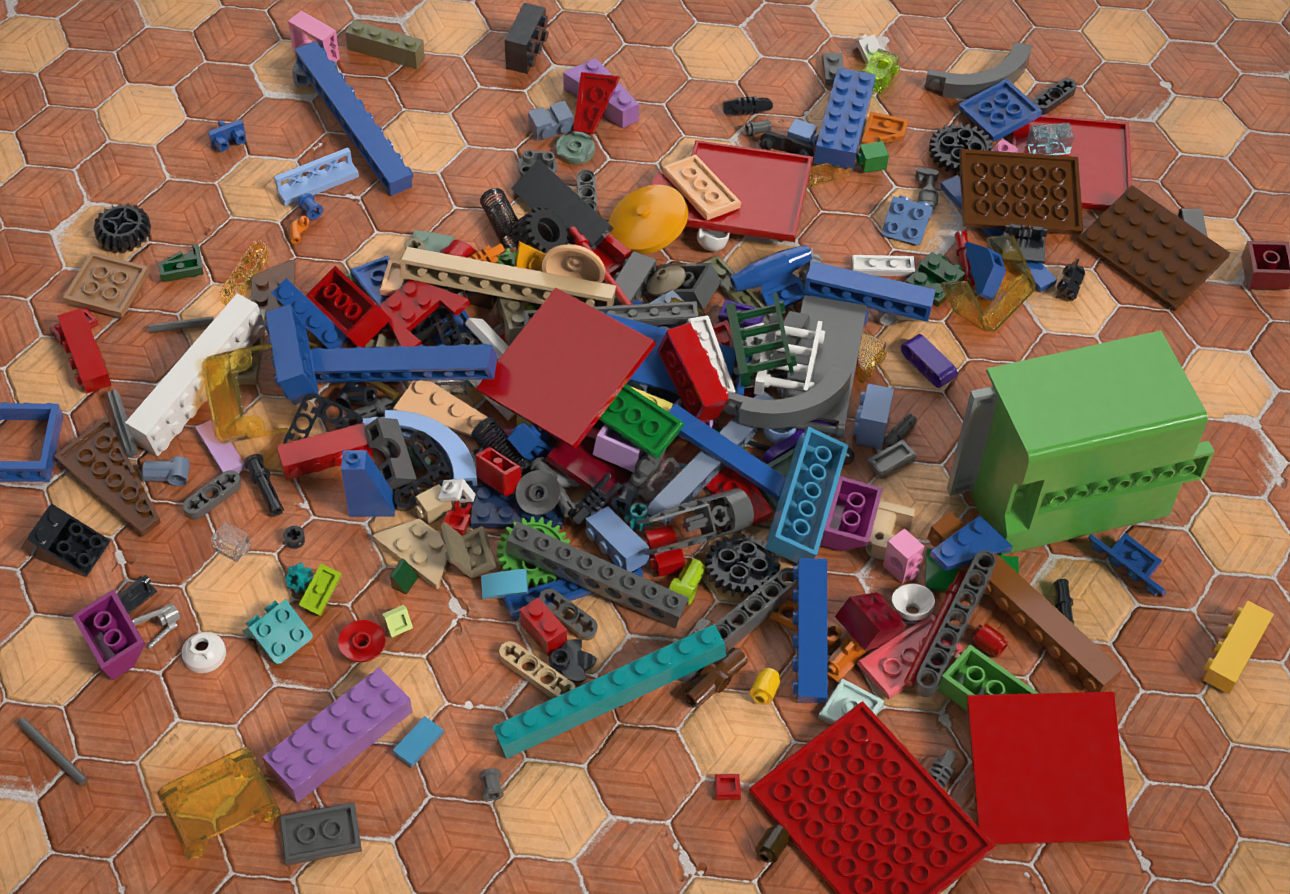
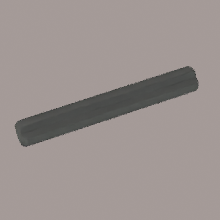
M112 389L111 392H107L106 397L124 453L128 458H132L138 454V449L134 438L125 424L128 419L120 394L117 390Z

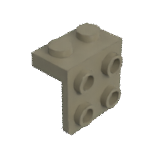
M447 523L441 524V539L447 548V552H445L446 558L450 564L457 566L461 573H465L474 579L496 568L487 531L484 527L481 526L462 536Z

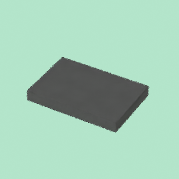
M355 802L279 816L286 866L362 852Z

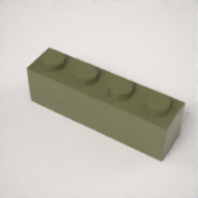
M356 20L352 21L345 32L348 50L417 69L425 58L424 42L422 39Z

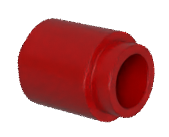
M987 623L983 626L978 625L972 633L974 637L973 643L990 656L999 657L1008 645L1005 637Z

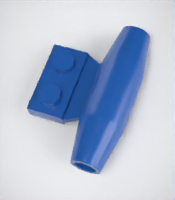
M807 245L776 252L747 265L730 276L731 285L735 292L761 286V297L766 306L775 304L773 293H777L779 301L783 300L784 306L788 307L802 301L804 296L808 295L804 293L805 287L800 277H797L793 272L812 260L811 252Z

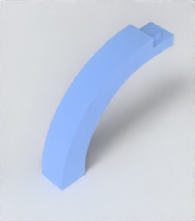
M385 410V417L381 418L398 419L404 439L410 440L411 434L415 431L426 432L451 469L453 478L464 479L472 490L473 486H477L476 468L473 458L464 442L451 429L430 417L418 413ZM377 417L363 418V423L367 426ZM416 438V442L423 444L424 439L419 440Z

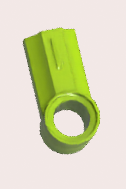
M688 559L678 578H674L670 584V590L688 597L686 604L688 606L695 597L697 586L706 571V566L697 559Z

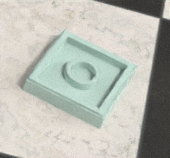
M842 678L820 711L818 718L832 725L862 701L877 716L884 705V700Z

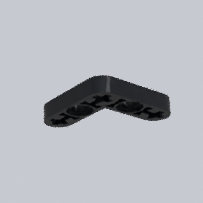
M446 308L431 313L410 331L420 341L439 333L443 345L453 346V341L456 344L454 346L465 344L454 315ZM430 325L427 329L421 331L423 327ZM454 329L451 333L445 334L447 331Z
M308 393L302 399L286 433L283 444L288 443V439L292 440L295 433H291L292 429L298 433L305 434L304 438H307L317 417L341 428L349 427V422L344 419L342 424L338 422L342 418L343 410L348 412L345 415L348 418L352 419L353 416H356L359 424L363 423V418L358 412L317 393ZM312 397L317 398L316 403L319 405L318 407L313 406L310 413L315 414L312 418L307 413H301L302 408L305 411L308 408L306 400H311ZM330 406H335L339 410V415L334 419L329 418L326 415V410ZM306 417L309 420V426L306 429L298 428L296 425L298 418Z
M415 431L411 434L409 446L427 474L396 492L394 503L395 507L400 511L406 512L417 506L415 497L421 494L417 490L419 485L426 484L430 488L434 487L433 483L439 480L440 474L443 476L447 475V480L453 479L451 469L428 434L423 431ZM416 438L419 440L424 439L423 446L426 449L424 452L420 444L415 445ZM428 455H434L438 461L434 465H429L425 462V458ZM443 480L438 481L436 485L440 484L442 487ZM410 490H413L415 497H410L408 499V504H405L404 502L399 503L401 496H403L404 498H408L409 496H411Z

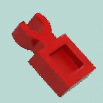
M456 501L454 503V511L448 510L443 523H447L463 536L470 523L471 504L468 503L466 508H460V501Z

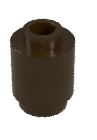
M773 824L767 828L757 844L755 850L758 858L763 862H777L789 843L788 838L790 834L783 826Z

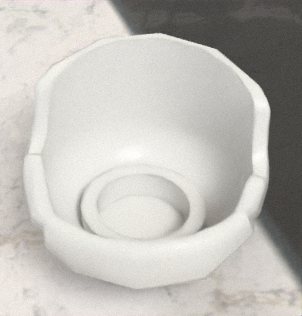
M700 228L697 233V240L705 250L715 252L726 246L730 233L725 234L720 231Z

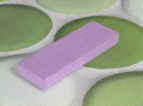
M216 418L196 426L198 435L222 473L228 470L239 472L245 469L241 457Z

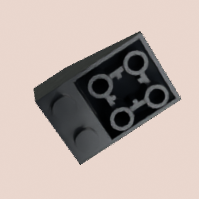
M51 503L26 538L21 549L40 561L87 577L111 540Z

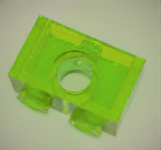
M880 48L876 51L862 70V72L876 75L873 91L881 93L885 87L887 88L890 85L892 77L896 76L900 70V65H898L900 56Z

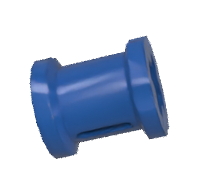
M306 193L298 199V207L306 212L308 219L315 220L322 215L323 207L315 202L314 196L311 193Z

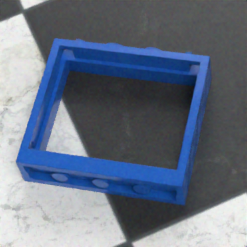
M0 403V420H48L40 461H0V482H50L55 461L54 455L57 451L63 421V414L59 404Z

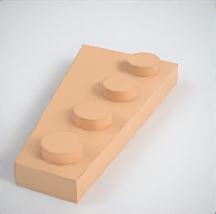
M423 380L412 381L393 408V410L408 411L430 417L454 432L472 437L471 433L474 427L485 418H488L433 382Z

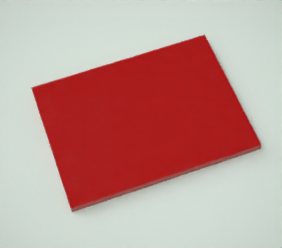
M863 701L748 788L749 793L773 821L783 826L789 832L791 842L836 894H940L996 848L993 842Z

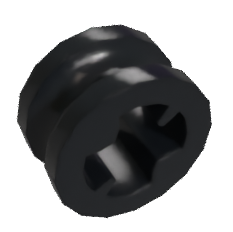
M290 526L284 531L283 537L288 548L298 549L304 545L305 536L301 527ZM292 535H297V539L292 540Z

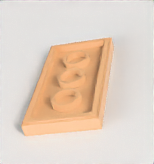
M697 155L662 167V173L706 221L741 207V202Z

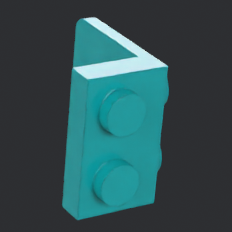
M286 599L279 603L276 600L264 608L266 611L264 615L260 618L258 615L252 617L246 622L248 627L242 631L247 638L253 636L274 664L282 663L313 637L310 630Z

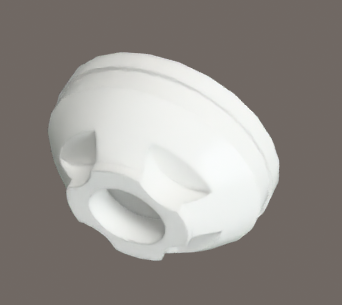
M906 584L897 588L892 595L893 610L906 620H922L927 618L934 609L935 597L928 588L922 585ZM916 607L919 612L911 614L906 609Z
M211 632L194 634L186 640L182 647V659L185 666L196 673L214 671L223 663L226 657L224 642L219 636ZM205 641L209 643L207 649L203 651L195 649L198 642Z

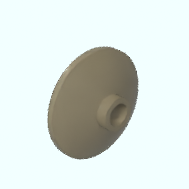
M668 266L659 269L649 278L646 285L647 291L654 296L666 294L671 290L674 291L685 279L686 273L684 269L680 266Z

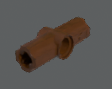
M732 647L726 653L727 657L707 665L702 670L699 678L683 692L687 703L693 708H699L714 693H721L729 685L732 677L748 661L739 648Z

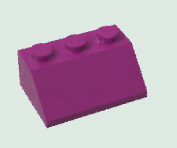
M840 476L820 545L840 551L867 546L870 541L883 488Z
M114 589L72 615L101 669L112 680L134 667L146 643Z

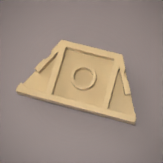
M417 519L375 533L372 536L375 543L397 560L405 559L414 572L436 590L440 588L443 572L446 571L448 565L445 555L447 548L441 539L440 533L421 519Z

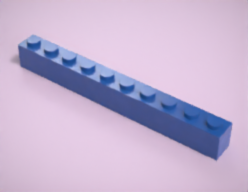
M316 41L296 48V63L303 70L305 76L390 196L412 187V170L410 167L405 166L400 153L395 152L392 142L384 137L382 128L374 123L372 114L370 112L367 113L362 100L357 99L353 88L346 84L343 74L336 70L334 61L329 60L325 49L320 47Z
M488 344L310 349L317 383L494 379L498 358L492 345Z

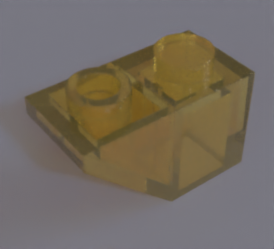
M866 332L862 333L855 369L858 381L862 384L868 377L871 378L877 364H882L887 355V352H885L886 342Z

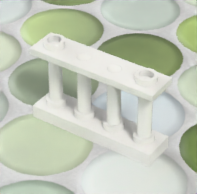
M777 313L771 314L769 323L778 322ZM818 321L816 331L784 326L786 335L814 340L813 348L788 344L790 353L810 357L809 366L802 364L793 366L794 372L807 374L805 383L774 378L768 374V370L757 372L754 394L763 395L764 388H769V386L802 391L803 393L814 387V382H811L816 354L819 343L823 344L825 331L821 330L822 321ZM781 331L766 333L764 343L775 341L776 335L780 336ZM780 348L762 352L760 362L775 359V357H771L772 352H785V349ZM788 365L775 368L789 371Z

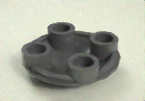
M525 150L518 162V172L523 176L539 159L553 173H556L557 162L554 154L550 151Z

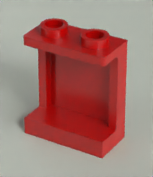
M610 233L593 250L612 277L623 269L625 259L631 256V251Z

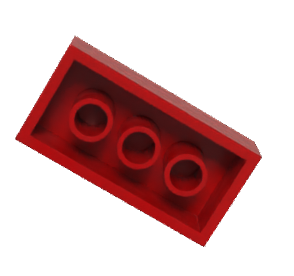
M336 266L305 295L358 347L363 348L391 320L366 293Z
M691 323L667 330L657 352L687 412L702 422L718 418L729 400V394L726 387L722 386L718 371L712 366L708 351L703 348L697 330L693 328Z

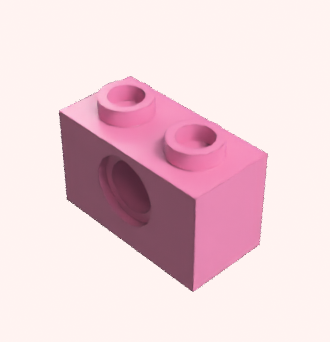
M904 528L888 541L883 567L902 584L908 579H914L920 572L919 567L923 560L924 545Z

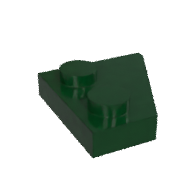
M198 244L192 245L193 250L184 255L180 251L171 258L158 263L162 282L204 274Z

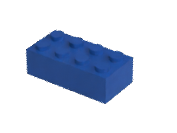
M291 304L266 312L267 321L264 324L267 333L270 335V339L267 341L270 350L273 352L271 362L274 369H276V374H274L275 383L278 387H282L285 398H289L294 405L300 404L306 394H319L306 327Z

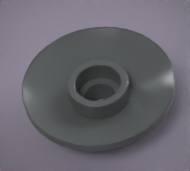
M543 470L527 473L521 478L516 487V500L519 506L525 512L532 515H543L550 512L558 504L561 496L558 480L551 473ZM539 491L544 492L541 498L536 496Z

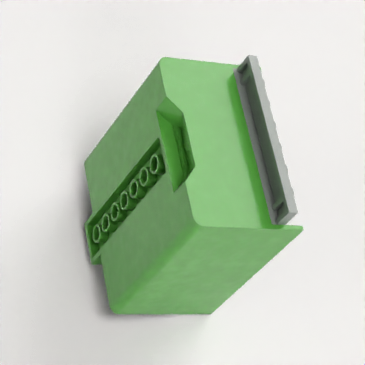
M1161 330L987 368L986 372L993 386L970 392L947 491L949 496L969 492L979 515L1013 546L1010 552L1004 554L1000 552L997 553L998 555H1006L1167 517L1171 513L1182 484L1204 479L1215 453L1209 441L1199 443L1208 422L1207 412Z

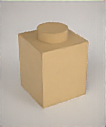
M440 484L416 496V513L421 519L424 518L428 524L446 516L448 510L452 511L451 501H440L438 498L441 490Z

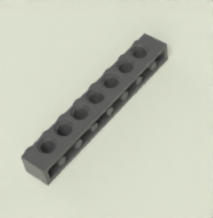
M518 521L507 540L506 553L675 629L685 610L688 597Z

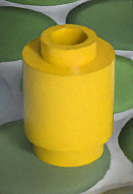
M764 668L758 673L750 690V695L756 703L764 705L772 702L780 685L779 673L771 668Z

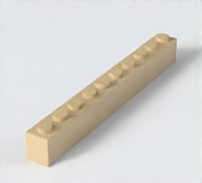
M407 247L401 259L400 278L538 304H543L552 291L558 288L591 307L614 305L615 285Z

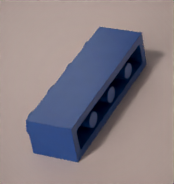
M287 278L271 293L284 306L291 304L303 324L327 348L334 349L340 347L344 349L352 341Z

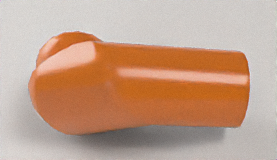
M300 216L299 219L291 223L289 230L292 244H299L301 242L300 234L308 228L310 223L308 217Z

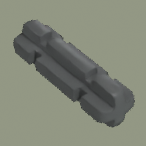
M910 413L903 418L904 420H901L891 430V433L884 437V444L890 447L897 443V441H900L910 430L909 428L916 424L917 418Z

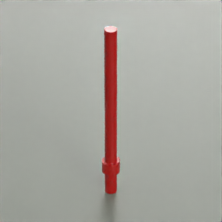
M571 227L569 233L574 238L575 245L585 247L593 252L586 237L581 235L576 227ZM605 268L604 281L607 284L616 286L615 296L622 305H633Z
M959 571L953 583L949 584L945 592L946 597L904 680L907 685L912 686L922 663L966 576L965 572Z

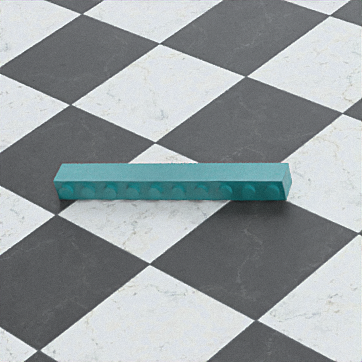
M713 624L493 726L496 738L506 759L727 657L725 643Z

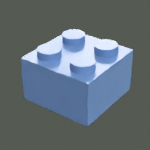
M868 384L866 392H861L860 405L857 410L853 435H857V445L882 450L894 389Z

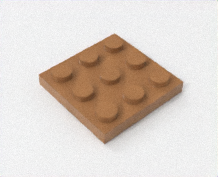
M91 252L64 294L63 301L66 304L123 318L150 273L149 267Z

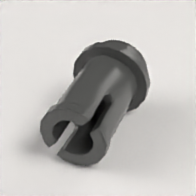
M770 120L749 121L745 124L746 134L755 136L758 133L771 131Z

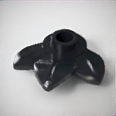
M571 639L564 642L561 648L554 650L550 654L549 665L557 672H562L563 676L568 680L582 682L586 680L584 671L593 667L597 658L581 650V639ZM558 660H564L565 662H563V663H558L557 661H558Z

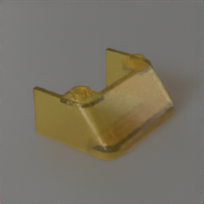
M1013 235L994 236L986 239L991 250L1001 254L1006 270L994 300L990 301L980 297L978 294L975 296L968 281L942 282L940 284L953 311L985 332L996 331L1035 290V279Z
M272 343L210 355L203 360L201 368L214 436L220 443L228 444L289 432L288 427L266 431L264 422L259 416H244L236 372L247 370L252 363L251 354L270 350L273 348Z

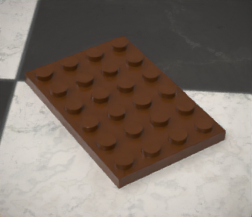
M961 149L959 151L963 227L1004 229L1005 225L1012 223L1021 225V227L1024 224L1025 229L1028 228V225H1031V230L1033 226H1043L1044 229H1047V232L1081 234L1083 232L1078 157Z
M1133 185L1078 237L1080 244L1174 311L1230 256L1229 251Z

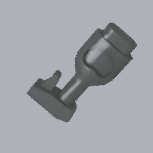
M917 167L915 178L919 179V184L923 180L926 181V186L919 192L918 201L930 204L934 210L935 206L938 205L939 197L938 191L934 188V182L938 180L939 171Z

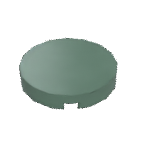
M576 131L570 132L569 135L565 136L564 134L557 140L556 153L565 163L573 165L584 164L594 156L595 143L588 134Z

